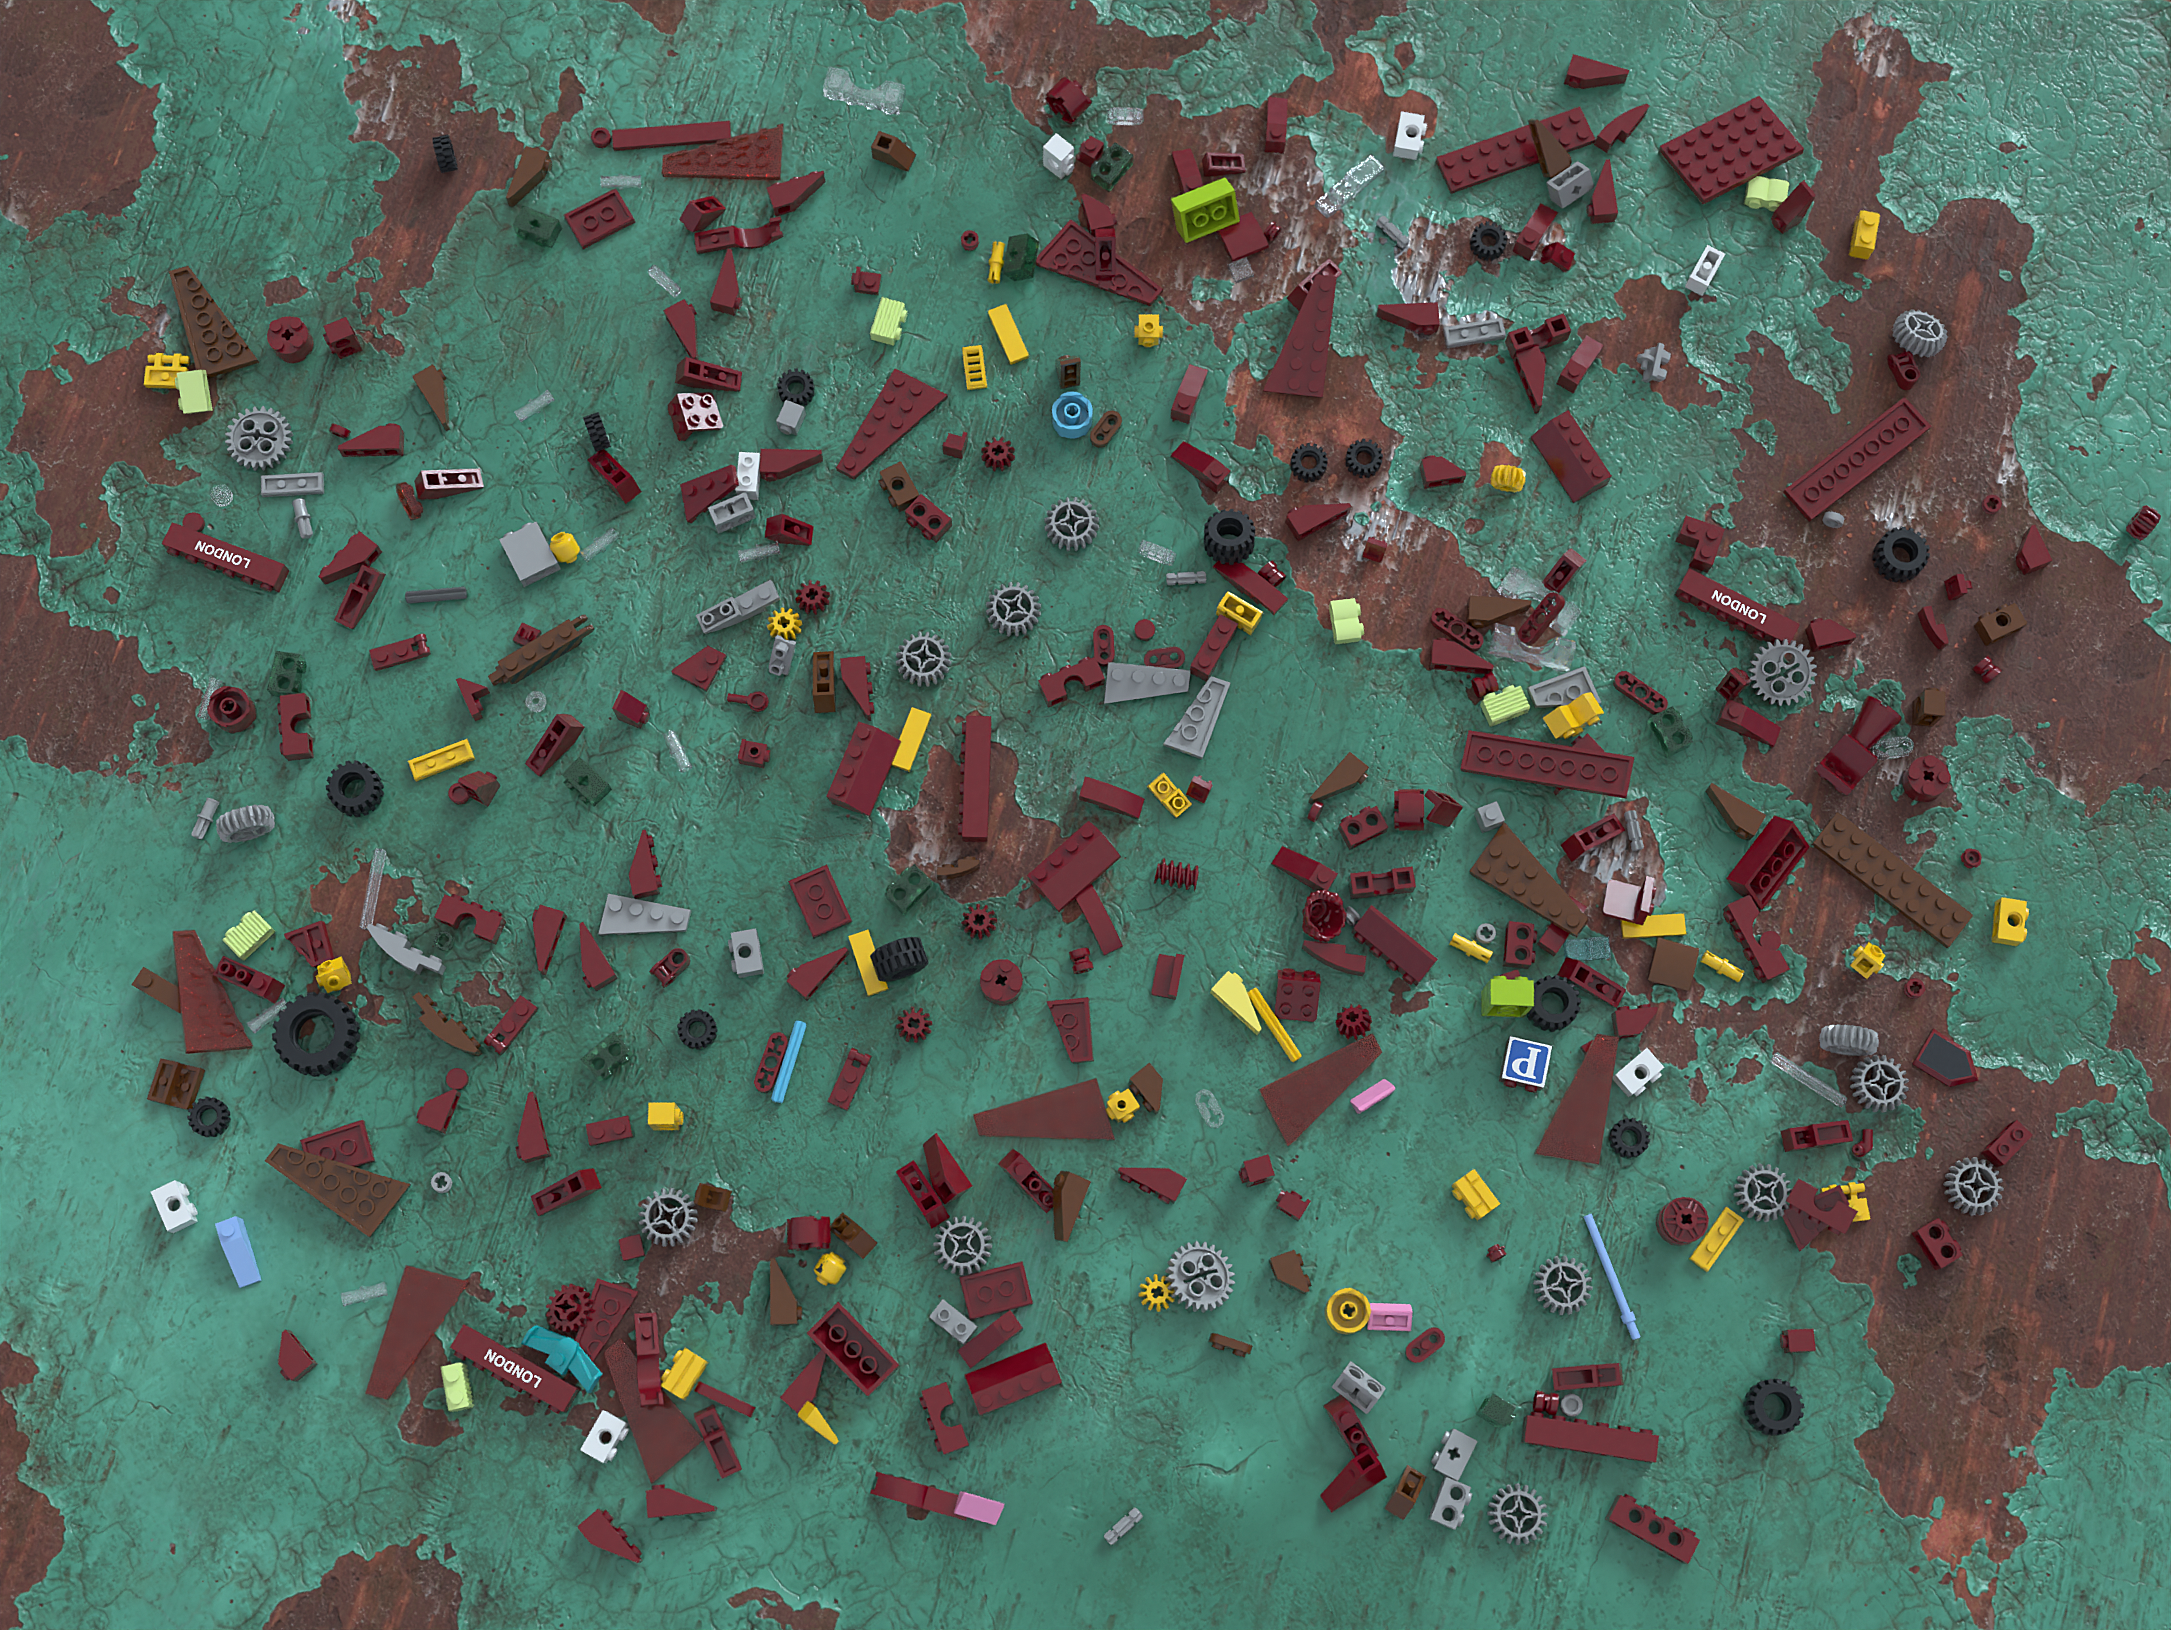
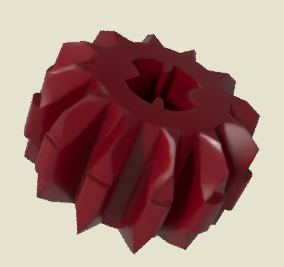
M993 437L992 443L986 441V447L981 449L983 454L981 459L986 461L985 466L987 468L992 466L994 472L997 470V467H1000V470L1003 472L1004 465L1010 468V461L1015 460V455H1013L1015 448L1010 447L1011 442H1004L1003 437L999 441H996V438Z
M2145 505L2131 518L2126 526V531L2133 538L2140 541L2144 540L2159 523L2161 515L2154 508Z
M810 579L807 586L801 583L802 589L796 590L798 596L795 598L796 603H800L798 605L799 609H805L807 615L811 610H813L814 615H817V609L824 612L825 608L823 605H829L830 603L827 599L830 597V592L826 591L827 586H820V581L818 580L815 584H812ZM811 595H815L814 600H811Z
M976 904V910L971 906L968 907L970 914L963 913V917L967 920L961 921L962 926H967L964 929L965 934L971 932L970 938L972 939L975 938L976 934H978L979 940L983 939L982 934L989 938L991 936L989 930H996V927L992 925L997 923V918H992L995 912L993 910L987 912V905L983 907V910L980 909V904ZM980 918V921L983 919V925L979 926V923L975 925L976 919Z
M1350 1004L1348 1009L1342 1007V1013H1337L1335 1024L1341 1036L1345 1035L1348 1040L1353 1036L1357 1041L1359 1035L1365 1037V1032L1370 1031L1372 1018L1369 1015V1011L1366 1008L1362 1009L1360 1004L1355 1008Z
M911 1007L910 1014L907 1010H903L905 1018L902 1016L897 1018L901 1023L897 1024L896 1028L902 1030L899 1036L904 1037L907 1035L906 1042H909L914 1037V1043H918L917 1037L919 1036L923 1041L926 1040L923 1033L931 1034V1030L927 1027L933 1025L932 1021L927 1020L930 1017L929 1013L922 1015V1008H919L918 1012L915 1013L914 1007ZM912 1021H913L914 1023L919 1022L917 1029H915L914 1027H911V1024H910V1023H911Z

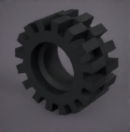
M449 135L432 138L441 173L457 170L456 157Z
M1489 221L1485 225L1480 223L1479 227H1475L1470 239V249L1474 250L1473 254L1475 256L1479 254V259L1482 256L1485 257L1484 261H1488L1489 258H1491V261L1495 260V257L1499 258L1507 244L1505 229L1501 231L1502 226L1499 224L1496 227L1495 222L1492 225H1489ZM1483 236H1491L1496 240V244L1493 247H1487L1482 244L1481 238Z
M794 368V372H791V369L787 370L788 374L784 372L782 378L779 377L778 379L779 383H777L781 401L785 403V400L798 405H808L807 401L811 402L812 396L814 397L815 394L810 374L808 372L805 374V370L802 369L798 372V368ZM799 382L804 386V389L800 394H791L788 391L790 384Z
M599 412L583 417L595 452L611 447Z
M1358 439L1347 450L1345 464L1346 467L1348 466L1349 472L1353 471V476L1355 477L1358 474L1360 475L1359 478H1363L1364 475H1366V478H1369L1371 474L1374 476L1376 471L1378 472L1383 458L1381 447L1377 448L1378 444L1376 442L1372 444L1370 439L1368 442H1365L1366 439H1362L1359 442ZM1361 452H1366L1371 456L1372 461L1367 465H1362L1357 461L1356 456Z
M1307 443L1306 446L1301 444L1300 448L1297 447L1291 457L1290 469L1293 471L1294 476H1298V480L1305 479L1304 482L1308 483V480H1311L1312 483L1315 482V479H1321V475L1325 474L1328 458H1326V452H1322L1323 448L1320 446L1318 449L1317 444L1310 446V443ZM1310 456L1316 460L1317 465L1313 469H1306L1302 466L1301 460L1304 457Z
M698 1009V1011L690 1010V1013H684L685 1016L679 1019L680 1023L677 1025V1033L681 1041L689 1048L705 1049L708 1044L711 1045L713 1043V1039H716V1022L706 1011L703 1012L701 1009ZM694 1022H702L705 1025V1033L700 1037H693L689 1033V1028Z
M205 1097V1099H198V1103L194 1102L192 1104L194 1107L192 1109L189 1108L188 1112H190V1115H187V1119L190 1120L188 1124L194 1132L210 1138V1136L216 1137L217 1134L221 1135L224 1133L222 1130L228 1128L226 1124L230 1122L231 1119L228 1118V1115L231 1114L227 1110V1105L214 1097ZM208 1109L215 1110L217 1114L216 1121L211 1125H204L201 1120L203 1112Z
M1625 1118L1616 1123L1612 1130H1610V1147L1614 1148V1152L1616 1154L1619 1153L1620 1157L1635 1158L1648 1148L1650 1132H1647L1646 1125L1643 1126L1641 1124L1642 1121H1636V1118ZM1631 1130L1635 1132L1637 1143L1634 1146H1627L1623 1143L1622 1133L1624 1131Z

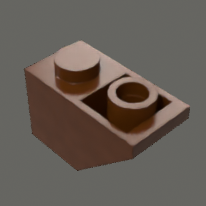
M878 131L871 146L873 159L909 172L916 157V153L897 137Z
M1148 1063L1129 1078V1088L1136 1096L1139 1094L1144 1100L1142 1104L1149 1113L1153 1111L1156 1115L1160 1110L1163 1078Z
M843 1212L830 1225L831 1232L862 1259L878 1244L863 1228Z
M1295 1249L1269 1259L1277 1282L1302 1294L1310 1291L1308 1288L1311 1287L1310 1279L1307 1274H1303L1301 1266H1304L1300 1253L1296 1254Z

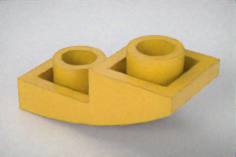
M1161 773L1147 786L1175 818L1192 805L1182 791L1174 786L1165 773Z

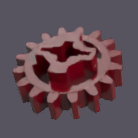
M570 1284L569 1287L562 1285V1291L554 1290L555 1297L549 1296L552 1303L546 1305L550 1309L546 1316L552 1318L549 1323L554 1325L555 1329L563 1330L567 1333H570V1330L577 1332L578 1325L585 1327L584 1320L591 1319L588 1316V1312H593L594 1310L589 1308L593 1300L587 1299L590 1293L584 1291L583 1287Z

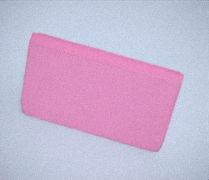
M1383 1079L1351 1099L1350 1103L1357 1114H1360L1395 1091V1087L1389 1081Z
M1370 1303L1371 1314L1367 1322L1368 1330L1411 1331L1412 1307L1410 1304Z
M960 1491L954 1513L996 1525L1004 1504Z

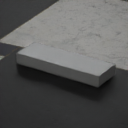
M1502 318L1443 328L1447 348L1500 340L1506 337Z
M323 472L261 476L262 497L324 494Z

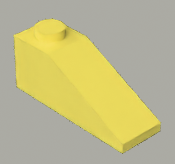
M1228 971L1211 989L1210 994L1251 1031L1258 1035L1261 1031V1026L1245 986L1242 984L1243 980L1236 973L1231 974Z

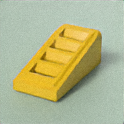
M982 345L963 347L962 355L967 390L987 388ZM980 362V364L968 365V363ZM981 370V372L969 374V371ZM982 378V381L970 382V379Z
M809 1401L806 1402L797 1414L798 1417L834 1445H837L839 1440L818 1409Z

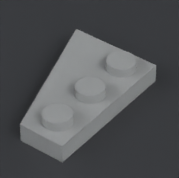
M1585 666L1535 684L1527 689L1535 708L1568 705L1580 695L1592 692L1598 704H1601Z

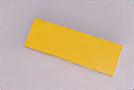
M1004 304L988 310V315L1010 365L1029 358V354L1007 305Z
M911 708L899 739L901 744L892 766L910 772L931 719L930 713Z
M468 739L409 760L408 763L414 780L419 781L475 760Z
M1684 914L1647 916L1643 925L1620 920L1622 939L1686 935Z
M869 930L848 936L868 996L888 990L886 982L878 980L870 958L875 948Z
M1725 1207L1689 1257V1260L1705 1272H1708L1744 1219L1728 1207Z

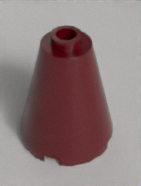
M1867 696L1850 733L1855 740L1868 750L1902 720V717L1889 706L1882 705V701L1872 696Z

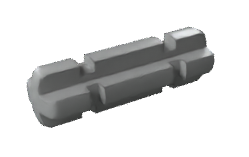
M1385 216L1377 220L1376 225L1381 229L1383 228V231L1394 242L1397 241L1396 244L1399 247L1404 248L1409 244L1410 240L1405 235L1402 236L1403 233L1392 222L1389 223Z
M1204 571L1197 572V574H1194V572L1178 573V575H1175V573L1166 574L1167 585H1175V583H1178V585L1195 584V582H1198V584L1206 583V573Z
M1634 810L1627 811L1624 817L1625 821L1628 822L1626 826L1629 840L1632 841L1630 843L1632 851H1640L1644 846L1643 841L1640 840L1641 832L1639 823L1636 821L1637 814Z
M1133 1508L1128 1513V1517L1124 1516L1112 1527V1531L1109 1530L1104 1535V1538L1110 1545L1116 1543L1119 1536L1122 1537L1134 1526V1522L1138 1523L1143 1518L1138 1509Z

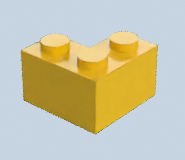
M1592 692L1580 695L1568 705L1557 707L1543 717L1556 739L1562 737L1567 739L1571 736L1576 737L1584 732L1582 728L1585 726H1592L1600 720L1599 716L1604 714V711Z

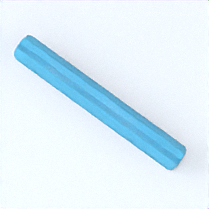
M795 1021L774 1087L771 1100L777 1103L783 1102L806 1029V1023L802 1021Z

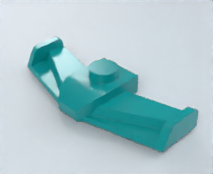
M535 1325L528 1330L521 1342L523 1345L549 1354L545 1363L561 1375L566 1374L570 1370L586 1389L587 1393L593 1391L602 1376L600 1370L581 1349L579 1343L571 1337H565Z

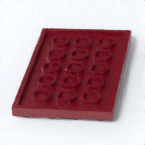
M1757 96L1660 146L1659 151L1700 202L1705 204L1803 154L1804 148L1764 100Z

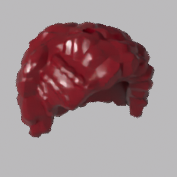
M1317 890L1310 893L1302 910V929L1304 933L1320 942H1329L1330 939L1340 935L1341 928L1345 927L1347 913L1343 908V900L1339 895L1327 890Z

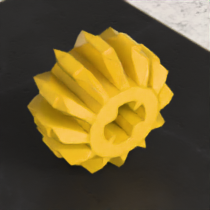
M1495 466L1491 474V485L1501 491L1519 492L1525 484V472L1521 468H1516V466Z
M781 608V613L779 614L777 611H773L774 617L768 618L770 624L767 625V629L771 631L770 636L776 637L779 635L785 640H789V637L795 640V633L801 634L799 627L802 626V621L798 620L799 614H793L791 608L787 612H785L784 608ZM782 623H787V627L783 628Z
M1154 1274V1282L1149 1277L1145 1279L1149 1286L1145 1284L1140 1285L1141 1289L1146 1290V1292L1138 1294L1139 1297H1146L1141 1304L1145 1305L1150 1302L1149 1311L1152 1310L1153 1305H1156V1311L1160 1312V1304L1165 1309H1168L1169 1306L1165 1300L1171 1303L1174 1302V1298L1168 1295H1172L1175 1291L1174 1289L1168 1290L1167 1288L1172 1283L1164 1284L1166 1276H1163L1160 1282L1158 1281V1275ZM1160 1288V1293H1163V1296H1158L1156 1299L1153 1297L1154 1293H1151V1290Z

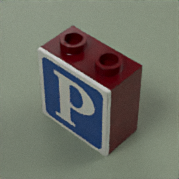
M1510 1036L1506 1041L1499 1082H1504L1503 1085L1510 1088H1516V1086L1525 1087V1091L1537 1093V1090L1541 1091L1545 1085L1552 1046Z

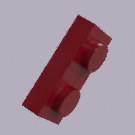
M628 1115L586 1124L590 1146L633 1138Z

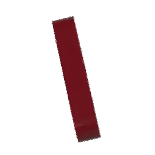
M1551 592L1544 597L1519 629L1518 638L1521 642L1531 645L1538 641L1563 609L1565 600L1562 595ZM1553 599H1555L1556 602L1555 606H1553ZM1544 613L1545 620L1539 624L1538 616ZM1528 631H1530V635H1531L1530 638H1527V637H1528V635H1527V632H1528Z
M1437 608L1432 612L1430 622L1435 628L1471 652H1476L1481 648L1484 639L1478 631L1444 608ZM1442 614L1444 616L1443 620L1438 622L1436 620L1437 616ZM1449 620H1451V622H1450L1448 628H1446V627H1445L1446 624L1448 623ZM1459 625L1462 628V633L1459 635L1454 634L1451 631V627ZM1466 631L1469 632L1467 637H1465V640H1463L1462 638L1464 637ZM1477 638V642L1471 645L1470 639Z
M1621 671L1615 676L1613 680L1615 689L1653 715H1660L1666 710L1668 706L1667 699L1627 671ZM1626 678V683L1621 685L1620 679ZM1634 683L1635 685L1630 692L1628 689ZM1637 688L1645 690L1646 696L1644 698H1639L1635 695ZM1650 695H1652L1650 701L1646 703L1645 701L1649 698ZM1657 701H1660L1661 707L1656 709L1654 705Z
M773 1033L767 1042L754 1079V1085L761 1093L770 1092L775 1085L788 1046V1039L783 1033ZM779 1037L781 1038V1041L784 1043L783 1045H779L777 1049V1052L781 1053L780 1056H778L776 1053L769 1052L770 1049L774 1051L775 1044L773 1043V1040H778ZM767 1058H776V1067L767 1068L765 1065ZM762 1070L774 1073L773 1076L768 1075L767 1081L770 1083L769 1086L765 1085L764 1088H761L759 1080H764L766 1075L762 1073Z
M698 1381L694 1389L695 1392L749 1417H752L756 1407Z

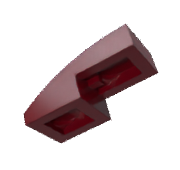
M1932 606L1923 607L1917 613L1922 628L1937 649H1944L1949 644L1945 625H1936Z

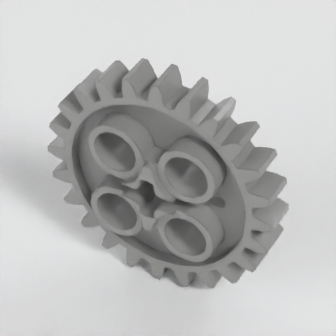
M254 406L251 413L248 409H245L246 415L238 413L240 419L233 418L232 420L235 425H228L231 432L225 433L227 438H229L225 443L227 446H230L227 450L232 454L231 457L237 460L240 466L244 464L245 468L249 469L252 465L254 471L260 466L264 471L266 465L273 468L274 461L280 464V457L287 458L284 451H291L287 445L293 444V441L290 439L293 433L290 431L291 426L287 423V419L282 417L279 411L275 413L272 408L267 411L264 406L258 411L256 406ZM254 425V428L252 430L247 431V429L250 426ZM275 427L272 432H267L269 428ZM252 444L249 449L244 450L246 445ZM272 446L269 451H264L266 447Z
M1775 639L1774 646L1767 642V649L1760 646L1759 648L1762 653H1754L1757 660H1750L1754 668H1750L1748 671L1753 672L1754 675L1750 676L1749 679L1755 680L1751 687L1759 688L1755 694L1760 695L1763 693L1762 700L1765 701L1770 697V704L1777 700V704L1781 706L1784 700L1786 705H1790L1791 699L1796 703L1798 702L1797 696L1805 698L1804 690L1811 692L1808 685L1815 684L1811 677L1817 676L1811 669L1816 668L1817 665L1810 664L1814 657H1807L1810 652L1809 650L1801 651L1803 648L1802 644L1795 647L1796 641L1794 640L1788 645L1787 639H1783L1782 644H1780L1778 639ZM1786 653L1792 655V661L1789 664L1783 662V656ZM1767 662L1773 664V670L1770 673L1764 671V665ZM1799 663L1798 667L1784 672V677L1777 675L1771 680L1766 681L1767 677L1780 673V668L1788 669ZM1798 671L1801 674V679L1794 683L1792 681V674ZM1779 680L1782 683V688L1775 692L1773 684Z
M1198 1241L1194 1242L1193 1245L1187 1243L1184 1247L1178 1248V1252H1174L1171 1255L1173 1259L1167 1262L1171 1267L1165 1270V1272L1170 1274L1165 1278V1281L1172 1283L1167 1288L1174 1289L1175 1292L1172 1294V1297H1180L1178 1304L1183 1301L1186 1302V1309L1193 1305L1194 1312L1201 1308L1202 1313L1208 1308L1210 1311H1213L1216 1306L1219 1308L1223 1304L1222 1301L1228 1300V1295L1233 1292L1230 1286L1234 1285L1235 1282L1229 1278L1233 1277L1235 1273L1228 1271L1232 1264L1225 1263L1228 1259L1227 1256L1221 1258L1222 1250H1219L1217 1253L1214 1251L1215 1245L1207 1248L1206 1242L1201 1246ZM1202 1260L1207 1261L1209 1267L1204 1266ZM1183 1266L1189 1269L1190 1274L1184 1271ZM1213 1270H1216V1272H1217V1273L1208 1274V1275H1207L1206 1277H1204V1278L1199 1277V1278L1194 1279L1193 1281H1191V1282H1189V1283H1184V1282H1183V1280H1190V1279L1194 1278L1196 1275H1197V1276H1202V1275H1204V1274H1206V1273H1208V1272H1210V1271H1213ZM1210 1280L1216 1282L1217 1288L1211 1285ZM1191 1286L1198 1290V1294L1192 1291Z

